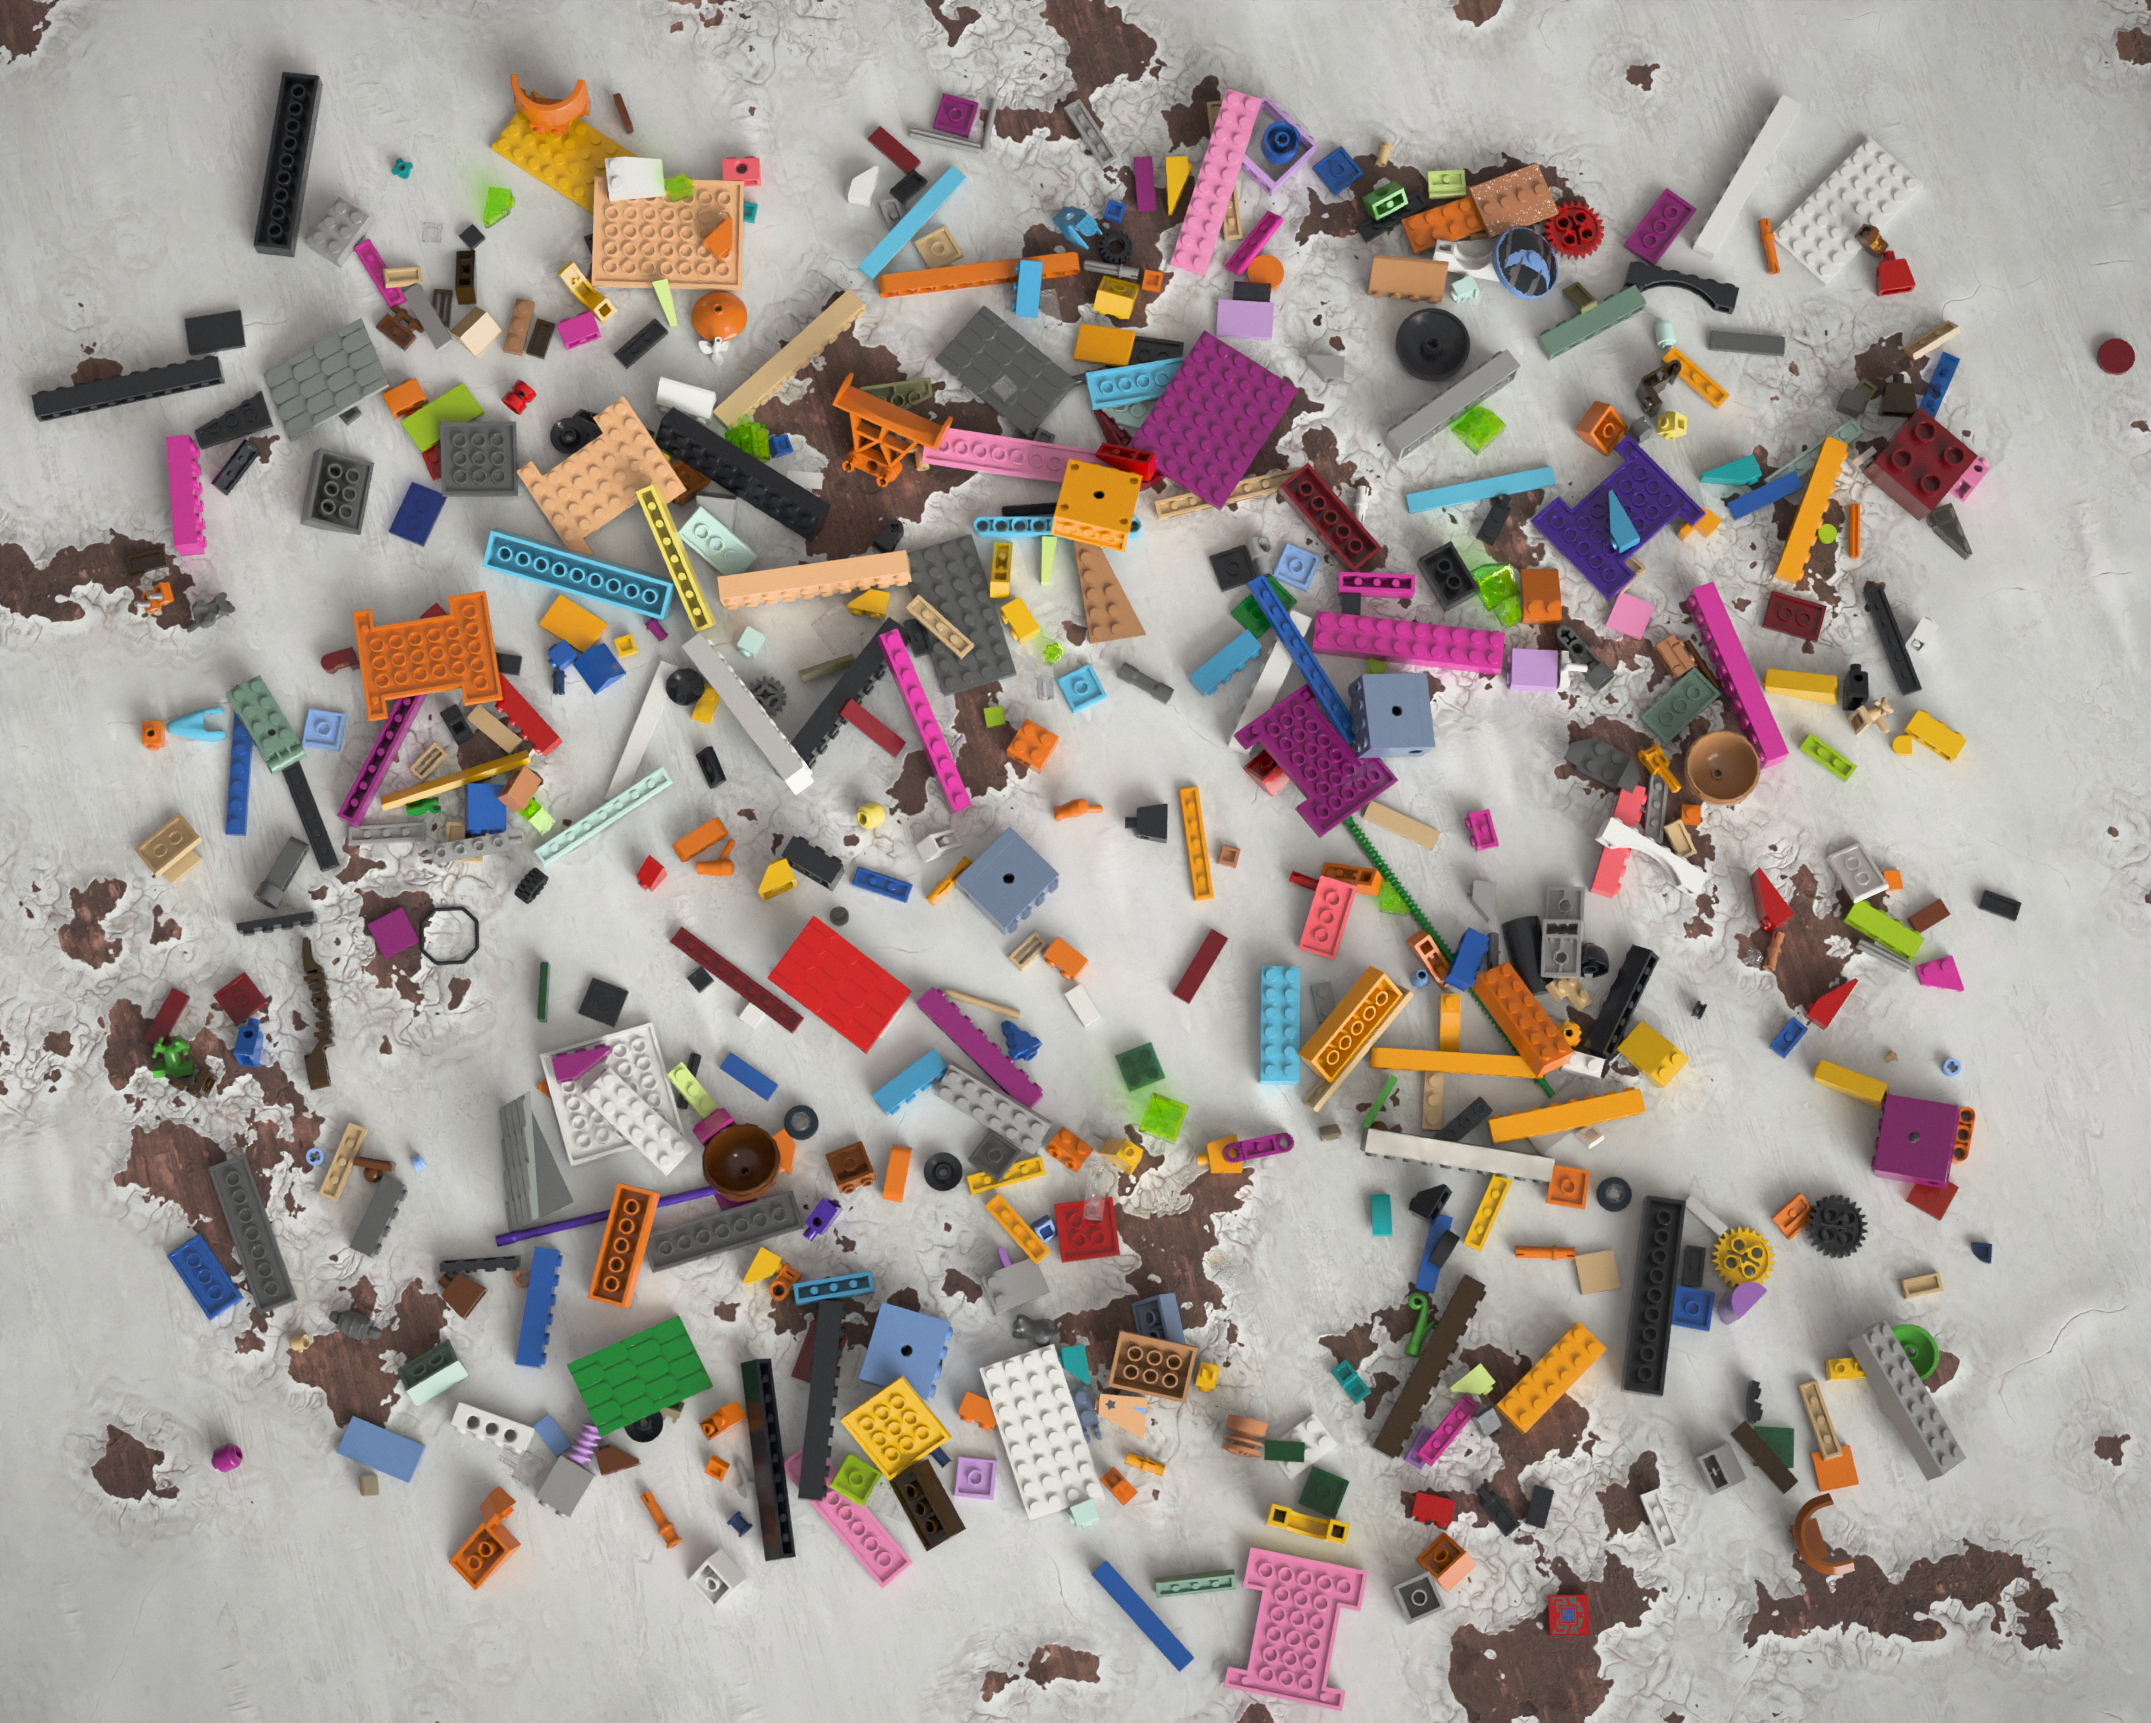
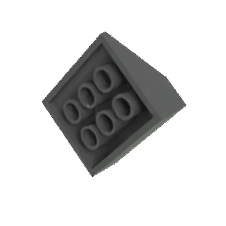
M324 448L316 450L313 453L300 524L322 530L361 535L374 463Z

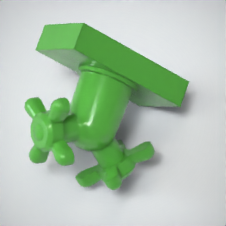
M177 1035V1040H172L170 1046L167 1047L161 1045L164 1037H159L158 1042L154 1045L152 1057L155 1059L158 1052L163 1053L165 1062L155 1063L152 1071L153 1078L165 1077L166 1073L171 1076L193 1075L196 1067L195 1061H180L179 1052L182 1050L186 1056L188 1055L187 1050L190 1049V1046L182 1040L181 1035Z

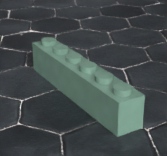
M1626 286L1619 291V294L1607 296L1603 300L1604 302L1598 304L1593 309L1583 314L1578 312L1572 316L1571 320L1567 322L1563 320L1556 325V328L1543 331L1537 343L1549 361L1644 310L1647 302L1637 286Z

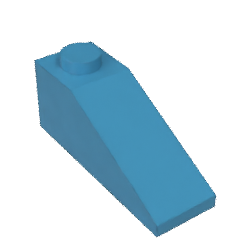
M1613 490L1609 491L1611 538L1609 542L1613 549H1617L1621 553L1637 545L1640 542V537Z

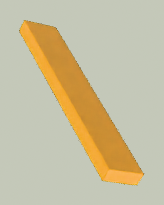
M1198 786L1180 788L1179 795L1194 901L1214 899Z

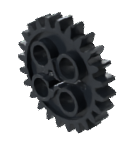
M1830 1195L1829 1198L1827 1196L1823 1197L1822 1201H1816L1817 1206L1810 1207L1813 1212L1807 1213V1216L1811 1218L1805 1221L1806 1224L1810 1225L1805 1231L1811 1233L1807 1239L1813 1238L1814 1241L1811 1243V1246L1818 1245L1816 1251L1823 1250V1256H1827L1829 1253L1830 1258H1835L1836 1255L1838 1259L1843 1258V1256H1851V1253L1857 1252L1856 1247H1862L1859 1241L1866 1240L1862 1236V1233L1868 1232L1866 1229H1863V1226L1868 1223L1862 1222L1866 1215L1859 1214L1862 1208H1855L1857 1202L1849 1204V1197L1844 1200L1842 1195L1837 1196V1198L1835 1195ZM1826 1211L1831 1214L1830 1220L1826 1218ZM1845 1214L1849 1217V1223H1846L1844 1220ZM1822 1222L1827 1225L1835 1224V1226L1838 1227H1850L1852 1228V1231L1844 1228L1837 1229V1227L1821 1226L1820 1223ZM1824 1230L1829 1234L1828 1239L1824 1237ZM1843 1233L1847 1236L1846 1243L1842 1240Z

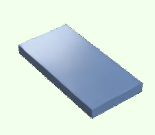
M352 1416L336 1453L410 1483L426 1446Z

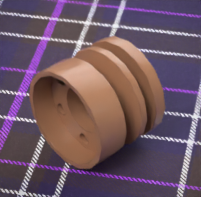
M1228 1414L1225 1428L1233 1431V1435H1223V1439L1231 1441V1444L1222 1443L1221 1448L1233 1455L1246 1458H1260L1262 1452L1255 1450L1254 1447L1263 1448L1264 1444L1256 1441V1437L1266 1436L1268 1424L1259 1420Z

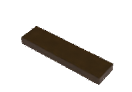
M1746 1421L1742 1422L1730 1433L1782 1494H1785L1799 1482Z

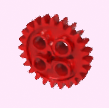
M1571 201L1570 206L1564 202L1562 208L1557 205L1558 215L1546 219L1544 235H1548L1546 240L1551 242L1550 246L1552 248L1555 247L1554 253L1561 252V258L1566 254L1568 260H1570L1571 256H1574L1575 260H1577L1579 255L1585 259L1586 253L1591 256L1592 250L1597 251V245L1602 243L1601 239L1604 237L1602 232L1605 227L1600 225L1603 219L1597 220L1599 213L1593 214L1594 208L1588 210L1587 203L1584 207H1581L1580 201L1577 206L1574 205L1573 201ZM1581 217L1584 221L1578 222L1575 218ZM1558 223H1564L1567 227L1562 228ZM1582 234H1588L1590 238L1586 239ZM1569 239L1573 244H1567L1564 240Z

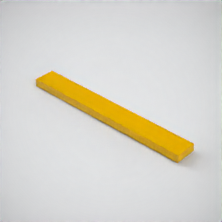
M527 750L382 796L380 798L383 810L396 808L531 763Z

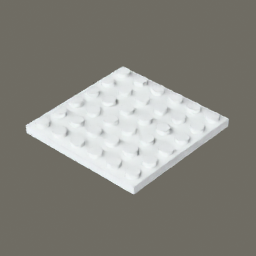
M653 1022L540 1054L571 1167L635 1148L582 1097V1094L608 1068L617 1074L680 1135L684 1134L670 1081L666 1076L667 1071ZM599 1044L610 1046L612 1053L578 1080L557 1083L552 1058H555L556 1054L567 1052V1055L573 1054L575 1050L581 1048L591 1050Z

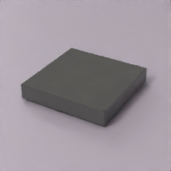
M990 1130L968 1158V1162L1000 1183L1021 1156L1022 1150L993 1130Z

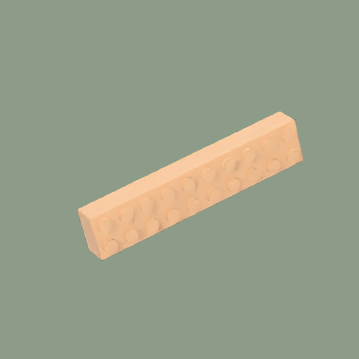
M906 550L717 577L720 600L724 608H728V610L739 609V606L756 607L760 603L772 605L781 600L792 602L795 601V598L802 597L803 599H812L816 595L828 597L837 592L848 594L852 592L851 590L868 591L873 587L884 589L894 584L905 586L908 582H912L910 563Z

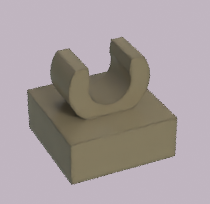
M679 1402L661 1410L660 1413L663 1414V1420L668 1415L673 1417L672 1423H676L684 1409L685 1403Z

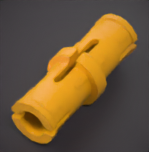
M1130 1452L1127 1453L1124 1464L1141 1469L1142 1472L1148 1471L1161 1477L1166 1464L1150 1460L1147 1456L1144 1458Z

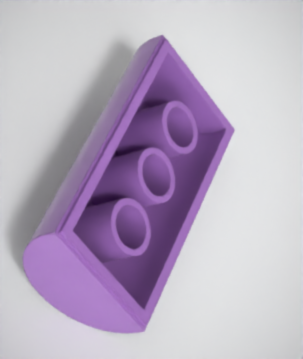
M1746 1282L1724 1294L1718 1303V1315L1725 1325H1729L1740 1319L1767 1292V1289L1759 1283Z

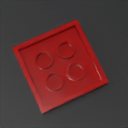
M1112 1197L1054 1204L1062 1263L1120 1256Z

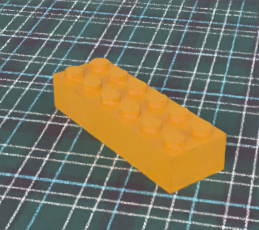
M1369 966L1297 1054L1318 1077L1331 1083L1401 999L1403 994L1384 972Z
M1579 1321L1576 1322L1494 1407L1523 1435L1607 1348Z

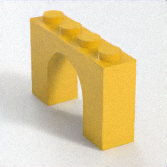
M1273 1503L1269 1506L1265 1526L1341 1546L1346 1543L1350 1527L1348 1523L1333 1519L1325 1520L1294 1512L1291 1508Z

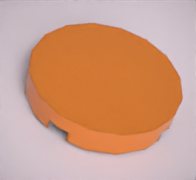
M1271 255L1257 256L1248 266L1247 278L1249 282L1271 283L1272 291L1283 281V265L1277 258Z

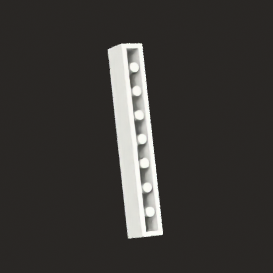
M1292 610L1289 616L1302 637L1305 638L1313 619ZM1277 634L1274 638V641H1277L1274 648L1270 647L1266 655L1269 659L1266 664H1262L1258 672L1261 676L1258 681H1254L1250 689L1253 693L1251 697H1246L1242 706L1245 710L1243 714L1239 713L1236 718L1235 724H1237L1235 731H1230L1227 738L1230 741L1229 748L1246 756L1250 755L1254 745L1245 750L1235 739L1234 734L1272 708L1294 662Z

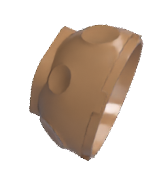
M1728 730L1711 731L1698 737L1688 749L1684 760V781L1690 792L1703 802L1718 806H1733L1744 801L1759 782V757L1753 745L1738 732L1734 733ZM1714 772H1719L1720 777H1716Z

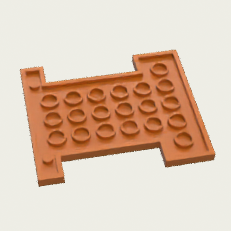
M486 591L449 596V615L382 626L374 625L372 609L352 612L369 722L388 719L386 700L462 688L465 706L503 700Z

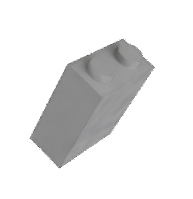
M560 1455L536 1495L540 1499L538 1503L547 1509L549 1506L557 1509L555 1513L564 1519L567 1516L572 1518L597 1476Z

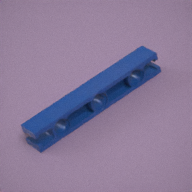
M1107 1560L1091 1574L1179 1672L1194 1659L1192 1654Z

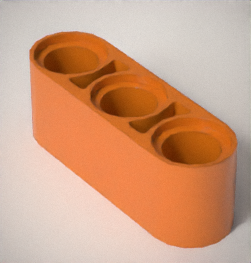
M716 817L676 841L672 848L680 861L684 863L724 839L729 832L720 818Z
M1970 1107L1959 1109L1960 1118L1957 1132L1962 1131L1965 1139L1961 1140L1956 1135L1954 1150L1957 1149L1961 1152V1158H1956L1953 1152V1164L1961 1163L1969 1154L1976 1117L1975 1111ZM1961 1112H1965L1968 1115V1121H1964L1961 1118Z
M892 1145L882 1196L883 1200L902 1203L912 1147Z

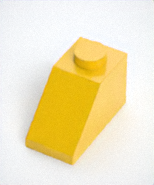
M761 1247L742 1282L745 1285H750L773 1278L784 1266L782 1263L783 1259Z

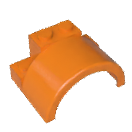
M511 74L510 80L514 93L513 103L515 109L522 112L530 120L531 132L538 135L548 133L559 137L568 135L570 121L576 117L589 116L591 101L585 80L577 79L576 87L570 96L565 100L537 98L534 92H531L530 96L526 95V90L519 87L518 74Z

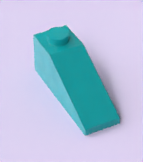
M1754 454L1702 473L1699 481L1700 483L1734 486L1748 484V486H1752L1759 482L1758 480L1762 472Z

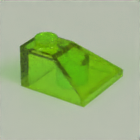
M1509 562L1483 564L1470 571L1480 588L1477 595L1487 611L1521 594Z

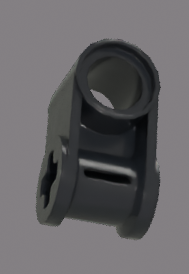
M891 520L875 539L872 547L881 553L893 552L904 535L902 522ZM892 528H899V532L895 531L892 533Z

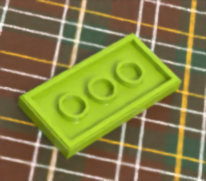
M461 383L400 421V424L420 452L423 453L440 442V422H472L482 416L484 410L465 384Z

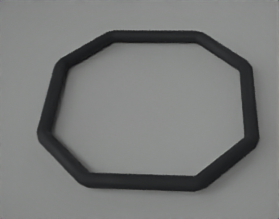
M465 907L434 908L420 923V950L435 965L464 964L479 949V921ZM462 910L475 922V948L464 960L436 961L424 950V924L436 911Z

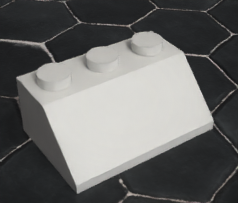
M660 378L656 398V407L660 413L666 415L675 407L700 424L711 425L714 417L713 410L718 405L715 392L667 378Z

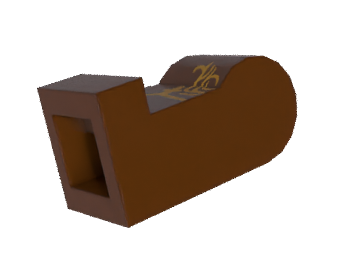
M1863 224L1854 236L1867 252L1876 258H1880L1889 246L1882 239L1876 226ZM1865 231L1868 232L1866 236H1862Z

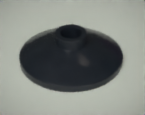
M563 418L557 421L550 432V440L553 447L564 454L576 453L585 446L588 439L587 431L572 418ZM569 435L573 436V439L570 441L566 439Z
M941 1152L934 1154L925 1163L924 1178L927 1184L937 1191L952 1190L962 1179V1165L950 1153ZM942 1169L947 1171L945 1176L939 1174Z
M659 1411L625 1426L624 1429L627 1435L634 1441L641 1443L650 1442L661 1433L663 1429V1416ZM644 1419L648 1421L646 1427L641 1426V1421Z

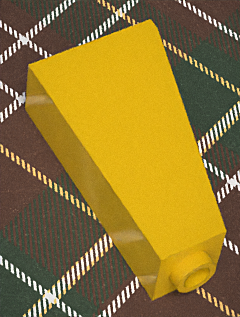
M1769 668L1767 669V674L1763 675L1762 685L1765 686L1766 692L1837 705L1839 684L1836 676Z
M1821 1059L1820 1064H1816L1814 1067L1813 1075L1815 1082L1882 1111V1101L1887 1098V1094H1890L1887 1083Z
M1109 1137L1098 1154L1128 1175H1131L1141 1161L1143 1149L1128 1139Z

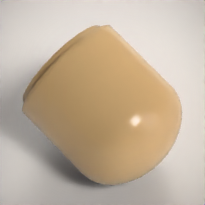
M305 1333L297 1334L290 1338L289 1344L293 1350L308 1349L310 1339Z

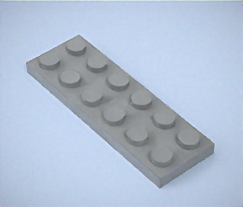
M955 1062L950 1064L934 1094L1033 1155L1036 1153L1052 1124V1121Z

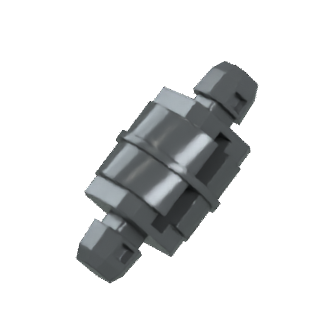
M345 1310L343 1312L331 1311L329 1315V1320L337 1324L336 1329L349 1338L366 1340L368 1338L380 1339L382 1335V1330L374 1326V1320H371L370 1317L363 1315L361 1312L354 1310Z

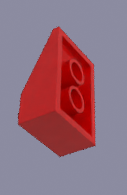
M1759 867L1750 876L1757 919L1759 920L1758 924L1763 931H1767L1770 934L1786 923L1794 915V912Z

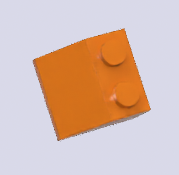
M1595 401L1574 430L1585 443L1608 457L1627 431L1628 426L1611 404Z
M1445 1532L1416 1558V1561L1425 1571H1430L1432 1578L1447 1592L1476 1566L1469 1554Z

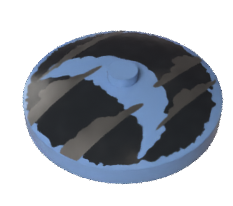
M1516 227L1506 231L1497 239L1492 253L1493 266L1498 279L1510 293L1522 299L1535 300L1548 294L1554 288L1558 278V262L1552 247L1543 236L1532 229Z

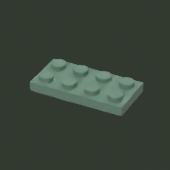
M1694 667L1651 706L1640 719L1667 745L1715 701L1721 693Z

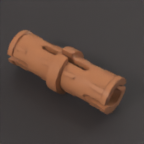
M1773 931L1770 945L1766 949L1767 956L1763 968L1769 971H1775L1778 957L1782 953L1781 946L1785 934L1780 931Z

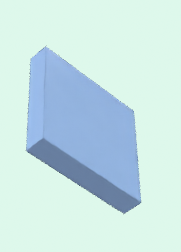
M1286 543L1272 576L1276 580L1307 592L1321 557Z
M308 708L301 745L340 752L347 714Z

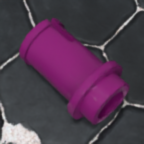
M653 617L645 623L646 629L652 632L658 642H661L669 634L660 626L659 620Z

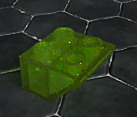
M1477 405L1451 431L1478 456L1504 432L1506 424L1493 411Z
M749 421L725 433V439L763 463L770 461L766 424Z

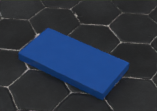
M200 1233L167 1255L210 1321L244 1298Z

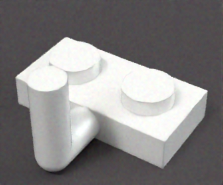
M1562 650L1558 653L1557 688L1555 692H1563L1569 687V670L1587 672V665L1571 663L1569 651Z

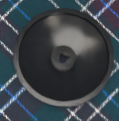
M1427 308L1412 313L1403 321L1396 335L1395 351L1402 367L1412 376L1425 381H1441L1454 376L1466 363L1470 351V337L1465 325L1454 314L1442 309Z

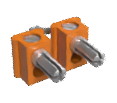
M160 582L153 587L154 590H148L141 594L143 601H135L134 606L145 607L146 612L155 613L162 608L161 605L165 606L174 601L169 582Z

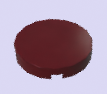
M2122 339L2105 341L2097 353V362L2100 368L2108 374L2122 375L2133 366L2135 361V352L2132 346Z

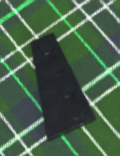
M259 391L254 397L241 402V405L226 411L221 417L215 418L195 430L200 449L203 450L274 427L263 392Z

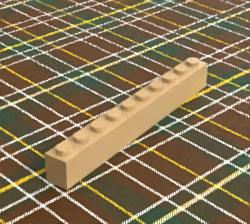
M849 288L713 410L714 418L728 432L738 429L742 421L746 417H751L759 405L767 403L770 398L769 396L774 392H779L787 380L791 381L797 375L799 369L807 367L811 362L810 360L815 355L819 356L828 343L832 344L838 338V334L842 331H847L855 319H860L865 314V303Z

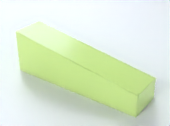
M663 279L652 282L670 326L678 325L668 280Z
M1042 536L1041 585H1049L1057 537Z

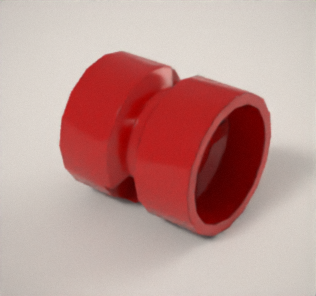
M518 379L511 387L512 392L508 391L501 400L510 410L521 415L527 408L526 403H531L537 394L529 385Z

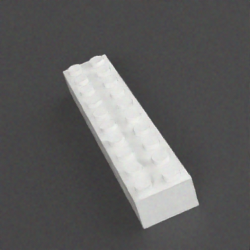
M699 633L685 643L682 648L793 793L797 795L814 781L810 776L813 773L805 761L799 756L791 743L788 742L787 738L778 729L760 703L757 702L753 694L747 689L719 650L716 649L709 637L704 638Z

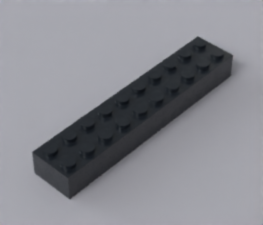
M282 72L253 244L259 254L295 257L323 87L322 81L317 75Z
M675 407L661 419L655 440L659 448L808 541L812 542L822 531L831 506L830 504Z
M887 618L791 741V745L810 770L817 761L815 759L818 755H823L827 750L828 742L838 736L839 728L842 724L846 725L848 723L846 719L838 714L846 700L851 698L861 706L863 697L865 695L868 696L873 691L874 683L884 677L886 673L884 670L888 665L876 638L897 628L905 648L908 646L907 629L892 618ZM774 768L775 775H777L779 778L783 780V778Z
M1650 1195L1644 1197L1620 1392L1658 1398L1663 1396L1686 1201Z

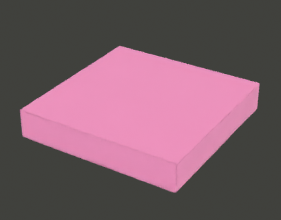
M1623 592L1621 595H1618L1605 626L1641 640L1655 605Z

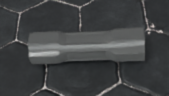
M1124 662L1117 674V678L1128 684L1135 685L1164 704L1168 703L1174 692L1173 688L1162 682H1157Z

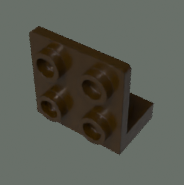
M203 1068L195 1076V1085L193 1086L167 1073L165 1075V1078L169 1080L168 1084L172 1085V1087L181 1091L185 1088L186 1092L198 1099H201L202 1096L208 1098L218 1078Z

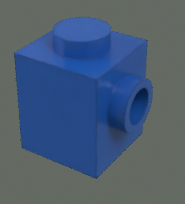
M565 639L559 644L552 645L547 653L549 657L548 663L554 670L558 668L559 671H563L578 659L577 653Z

